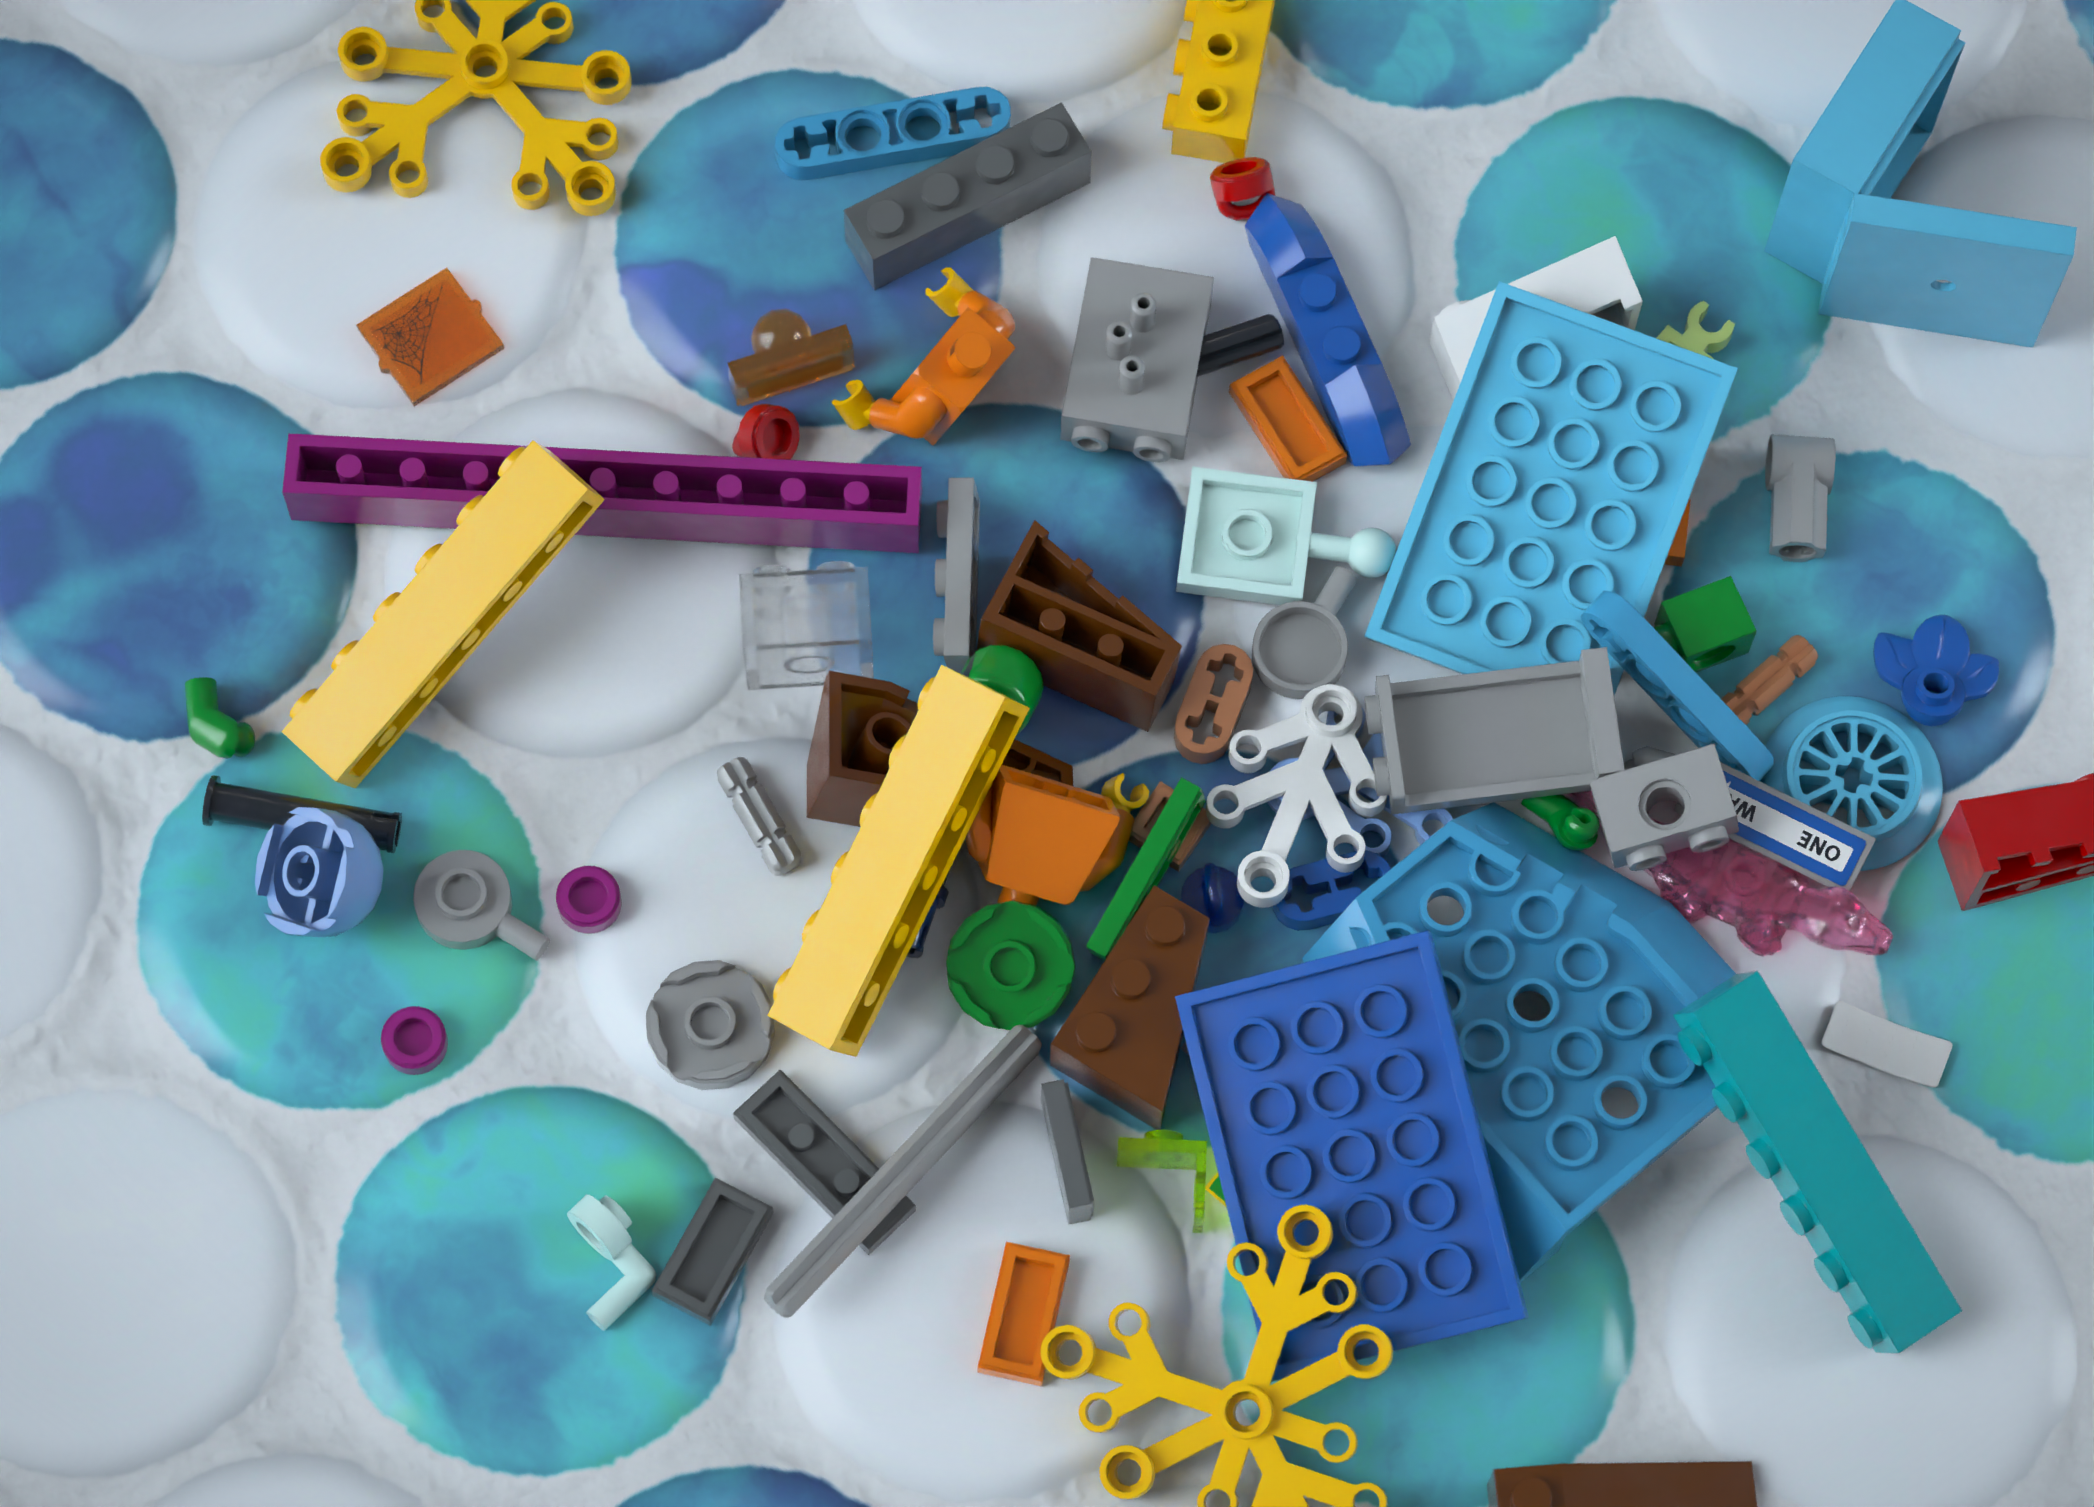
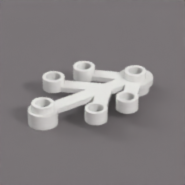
M1327 684L1314 688L1303 698L1299 714L1258 731L1251 729L1241 730L1232 737L1229 744V761L1236 770L1242 773H1254L1260 770L1266 762L1268 753L1306 740L1297 761L1235 786L1228 784L1216 786L1207 796V818L1213 825L1219 828L1234 827L1242 820L1244 811L1283 796L1262 850L1250 853L1239 865L1237 888L1240 896L1252 906L1259 908L1271 907L1278 904L1285 897L1290 878L1286 859L1309 804L1328 841L1326 859L1329 865L1339 872L1347 873L1358 869L1363 863L1366 849L1365 841L1357 831L1351 829L1323 771L1331 749L1351 782L1348 795L1351 809L1360 816L1372 817L1378 815L1385 808L1387 795L1380 796L1376 801L1368 803L1360 800L1356 794L1358 790L1365 787L1376 790L1374 773L1356 738V734L1362 725V706L1358 698L1350 690L1340 685ZM1325 711H1334L1340 715L1342 721L1337 725H1326L1320 721L1319 715ZM1243 744H1252L1259 749L1260 753L1254 758L1247 759L1241 757L1236 750ZM1220 799H1229L1236 804L1237 808L1230 814H1222L1214 808V804ZM1340 843H1350L1357 849V854L1351 858H1342L1336 854L1334 848ZM1265 876L1270 878L1275 886L1268 892H1259L1252 887L1251 882L1256 877Z

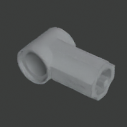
M1771 434L1769 437L1765 467L1766 490L1771 491L1770 554L1782 558L1783 561L1806 562L1814 558H1823L1825 554L1828 520L1827 495L1831 493L1835 472L1836 446L1834 438Z

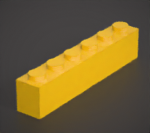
M532 440L526 448H517L504 460L498 471L500 478L485 496H476L466 504L457 517L456 523L459 526L443 545L440 543L436 544L422 555L415 566L414 571L417 575L401 593L395 592L379 605L373 615L374 625L360 641L354 640L348 643L336 655L331 664V668L334 671L318 690L314 688L307 691L292 707L289 714L292 720L281 732L335 782L352 788H356L605 500L544 446Z
M940 666L936 676L932 677L925 684L919 695V711L907 735L902 736L891 751L889 757L890 769L878 793L869 798L861 812V828L850 850L838 859L831 874L832 886L821 908L815 911L805 924L802 933L803 944L792 967L784 971L778 979L773 991L774 1003L767 1016L829 1050L857 1057L1030 709L1029 707L946 666Z

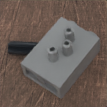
M1091 257L1061 415V440L1070 441L1075 447L1089 452H1103L1108 448L1131 451L1136 457L1150 462H1165L1170 458L1183 460L1198 377L1281 349L1284 346V335L1279 321L1274 315L1267 314L1206 335L1214 277Z

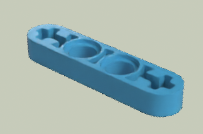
M974 87L798 117L787 121L779 128L775 137L776 161L780 170L788 177L796 180H812L952 156L1010 128L1011 107L1007 98L999 90L991 87ZM986 108L989 117H992V126L981 128L979 121L975 119V110ZM950 112H956L959 134L950 135ZM929 116L939 123L941 129L933 139L919 141L907 133L906 127L913 118ZM859 126L873 128L879 133L881 138L878 145L868 151L852 149L845 139L852 129ZM836 132L837 155H830L827 133ZM806 139L808 146L811 148V157L799 159L797 151L794 150L796 140Z
M1604 590L1581 615V620L1588 632L1602 647H1607V652L1698 748L1715 744L1721 763L1758 781L1774 766V758L1766 746L1627 600L1616 593Z

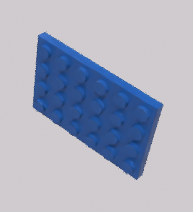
M1430 931L1419 932L1175 996L1236 1245L1240 1243H1253L1266 1253L1268 1258L1267 1274L1274 1286L1286 1252L1278 1238L1280 1219L1292 1207L1298 1205L1314 1206L1329 1218L1333 1228V1238L1327 1251L1311 1260L1300 1295L1315 1288L1319 1280L1331 1272H1340L1347 1275L1354 1281L1357 1288L1356 1302L1346 1312H1327L1287 1333L1272 1381L1284 1379L1337 1352L1341 1337L1346 1331L1357 1325H1371L1382 1330L1389 1337L1394 1352L1529 1318L1434 940ZM1313 1221L1299 1223L1295 1229V1239L1303 1246L1313 1244L1319 1236L1318 1226ZM1248 1250L1238 1255L1243 1276L1252 1275L1258 1270L1260 1261L1254 1251ZM1341 1280L1331 1281L1324 1290L1325 1299L1331 1305L1343 1304L1349 1295L1347 1284ZM1250 1301L1257 1333L1259 1334L1262 1323ZM1372 1340L1359 1342L1354 1350L1356 1361L1379 1355L1378 1346Z

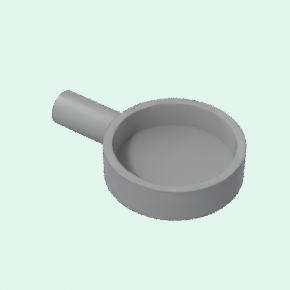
M1337 566L1314 603L1294 601L1279 605L1269 611L1259 622L1253 638L1252 662L1260 680L1273 692L1287 698L1303 699L1314 688L1327 684H1336L1341 677L1346 664L1348 640L1342 624L1335 616L1358 580L1351 571Z
M455 850L436 857L420 873L414 887V907L423 930L437 943L453 949H473L487 944L498 936L536 961L546 951L550 938L511 915L512 894L508 879L502 868L490 857L472 850Z

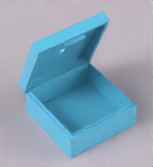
M1895 0L1794 157L1764 252L1823 284L1818 313L1820 315L2033 348L2073 259L2077 227L1891 199L1934 130L1966 43L1958 39L1961 33L1960 29L1907 0ZM1937 280H1946L1951 283L1938 282Z

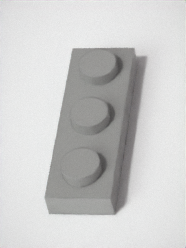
M974 477L949 478L948 500H938L937 534L938 538H947L946 559H936L935 591L937 597H945V618H934L933 648L935 656H944L946 666L961 673L967 660L976 652L980 499Z

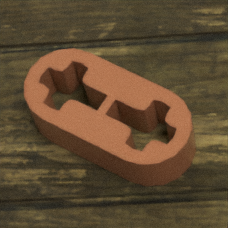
M1220 644L1212 646L1202 654L1177 714L1174 729L1176 749L1184 758L1193 763L1206 764L1215 762L1225 754L1249 696L1253 677L1252 662L1245 651L1235 645ZM1223 664H1229L1235 667L1234 678L1240 682L1229 680L1221 698L1212 695L1215 675L1209 670L1219 672ZM1205 711H1211L1215 713L1212 733L1218 736V738L1208 736L1204 744H1197L1192 741L1193 731L1187 726L1198 727L1201 724Z

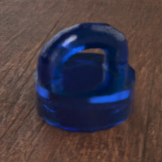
M1207 863L1204 867L1196 869L1190 874L1182 886L1181 901L1210 918L1208 933L1228 930L1238 922L1243 912L1244 899L1239 894L1237 876L1232 871L1217 866L1214 863Z

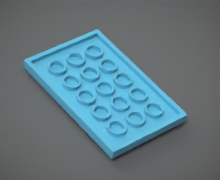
M1499 281L1364 637L1460 674L1579 661L1581 650L1603 648L1585 628L1581 615L1605 590L1616 593L1627 600L1645 617L1738 368ZM1608 653L1615 696L1624 669Z

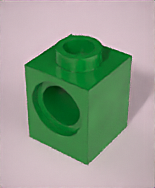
M1731 576L1662 601L1654 622L1655 626L1653 627L1696 673L1749 653L1757 632Z

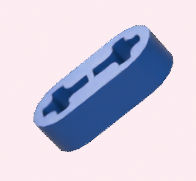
M1365 850L1363 863L1356 870L1363 869L1367 878L1378 877L1379 879L1391 868L1388 862L1378 853ZM1357 851L1342 854L1339 856L1342 858H1351L1357 854ZM1327 859L1289 869L1288 891L1282 901L1273 906V912L1278 921L1287 928L1297 931L1311 930L1333 924L1362 891L1359 887L1338 891L1337 887L1345 886L1352 882L1354 871L1347 873L1339 872L1329 865ZM1302 885L1306 894L1327 890V894L1316 896L1312 899L1311 910L1308 912H1301L1297 903L1287 904L1285 902L1291 898L1292 887Z

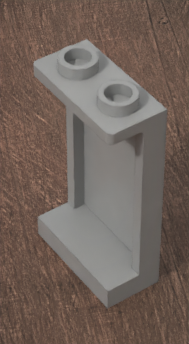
M1607 647L1581 650L1579 661L1396 683H1390L1389 675L1376 676L1375 695L1364 697L1369 735L1381 733L1384 757L1373 758L1377 796L1389 795L1391 815L1591 791L1590 780L1625 770Z

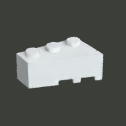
M1616 236L1508 284L1635 330L1643 302ZM1495 290L1473 300L1453 303L1444 308L1433 319L1429 343L1453 401Z

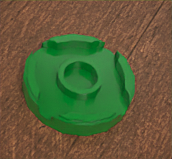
M1014 900L988 904L966 918L950 940L946 961L949 990L961 1009L984 1026L1011 1030L1016 1025H1023L1026 1028L1034 1027L1053 1015L1070 993L1076 969L1072 942L1059 921L1036 905Z

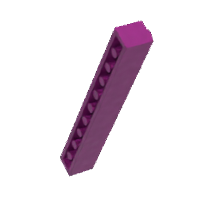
M288 433L282 493L291 520L456 529L459 526L456 523L457 517L466 504L476 496H485L499 480L498 471L504 460L517 448H526L527 446ZM545 447L605 499L575 535L919 553L922 467Z

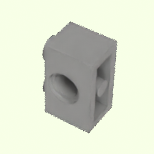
M1715 744L1589 781L1593 800L1615 869L1628 865L1631 871L1649 869L1663 863L1667 859L1666 853L1686 847H1691L1692 852L1709 851L1726 844L1729 841L1728 835L1739 832L1737 814ZM1664 800L1675 801L1684 808L1682 816L1676 822L1668 825L1658 824L1648 816L1651 808L1656 803Z

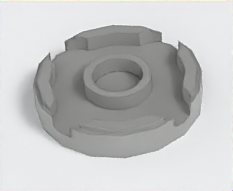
M720 960L690 963L671 972L660 984V988L654 994L653 1000L651 999L646 1011L648 1045L659 1067L677 1082L700 1090L729 1088L750 1078L767 1059L775 1038L774 1019L767 1016L772 1003L763 985L751 974L749 976L743 970L735 968L733 964Z

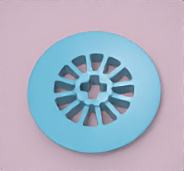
M1837 696L1814 701L1786 717L1777 726L1765 745L1774 758V766L1760 782L1809 806H1813L1826 799L1832 800L1833 803L1826 813L1827 815L1833 817L1837 810L1843 807L1847 811L1848 825L1876 838L1860 871L1885 867L1904 858L1924 841L1936 822L1943 792L1942 774L1936 754L1925 735L1911 720L1883 703L1853 696ZM1841 731L1847 733V752L1842 749L1833 733ZM1858 732L1873 737L1863 753L1858 751ZM1816 740H1820L1830 757L1810 745ZM1879 743H1884L1892 751V753L1878 760L1871 759ZM1803 759L1820 770L1801 769L1799 762ZM1900 764L1904 775L1880 772ZM1849 767L1860 771L1859 781L1864 783L1858 786L1855 793L1844 790V779L1839 777L1844 776ZM1800 784L1822 785V787L1806 795L1803 794ZM1883 788L1903 789L1905 797L1900 799ZM1874 802L1894 812V814L1888 819L1883 818ZM1857 808L1862 809L1871 826L1863 828L1857 826Z

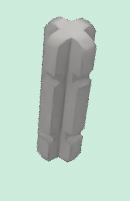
M738 757L722 765L717 770L718 782L728 798L733 797L732 806L756 848H763L761 850L763 854L761 857L770 872L775 876H779L797 867L801 863V852L792 836L785 835L787 832L785 830L786 826L762 784L756 785L758 782L756 780L757 775L748 760L744 757Z

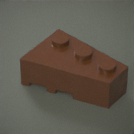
M1034 520L981 618L976 651L989 645H1006L1020 650L1034 661L1042 674L1044 686L1149 732L1174 683L1182 645L1122 595L1118 599L1092 576V568L1079 557L1075 561L1048 539L1049 532Z
M1154 885L1052 1041L1050 1066L1160 1132L1184 1034L1175 996L1195 991L1206 947L1210 918Z

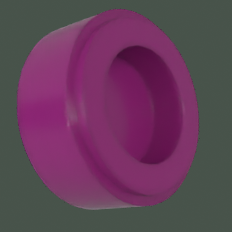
M581 866L571 870L562 878L556 891V903L560 917L568 927L577 932L586 934L601 932L610 927L620 914L622 899L618 883L608 871L600 867Z
M411 1006L396 1011L387 1019L381 1032V1045L388 1062L396 1070L409 1075H420L433 1070L442 1062L447 1052L448 1038L441 1019L434 1012L423 1007Z

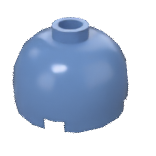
M298 807L288 812L295 814L293 817L289 818L284 825L274 824L264 838L257 856L255 874L257 895L267 896L268 906L273 914H264L269 923L283 933L304 937H335L362 923L374 909L382 889L383 863L380 849L365 827L349 816L333 810Z

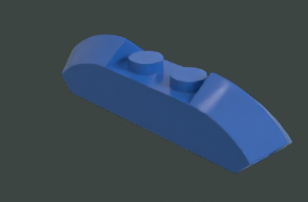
M1266 193L1244 225L1249 245L1334 433L1347 454V460L1353 466L1392 464L1411 446L1410 438L1390 380L1332 253L1314 220L1301 204Z

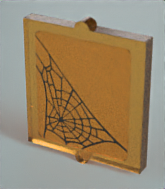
M447 267L356 325L359 333L379 358L378 365L380 371L383 374L390 373L413 406L418 405L505 349L504 343L481 314V302L469 298Z

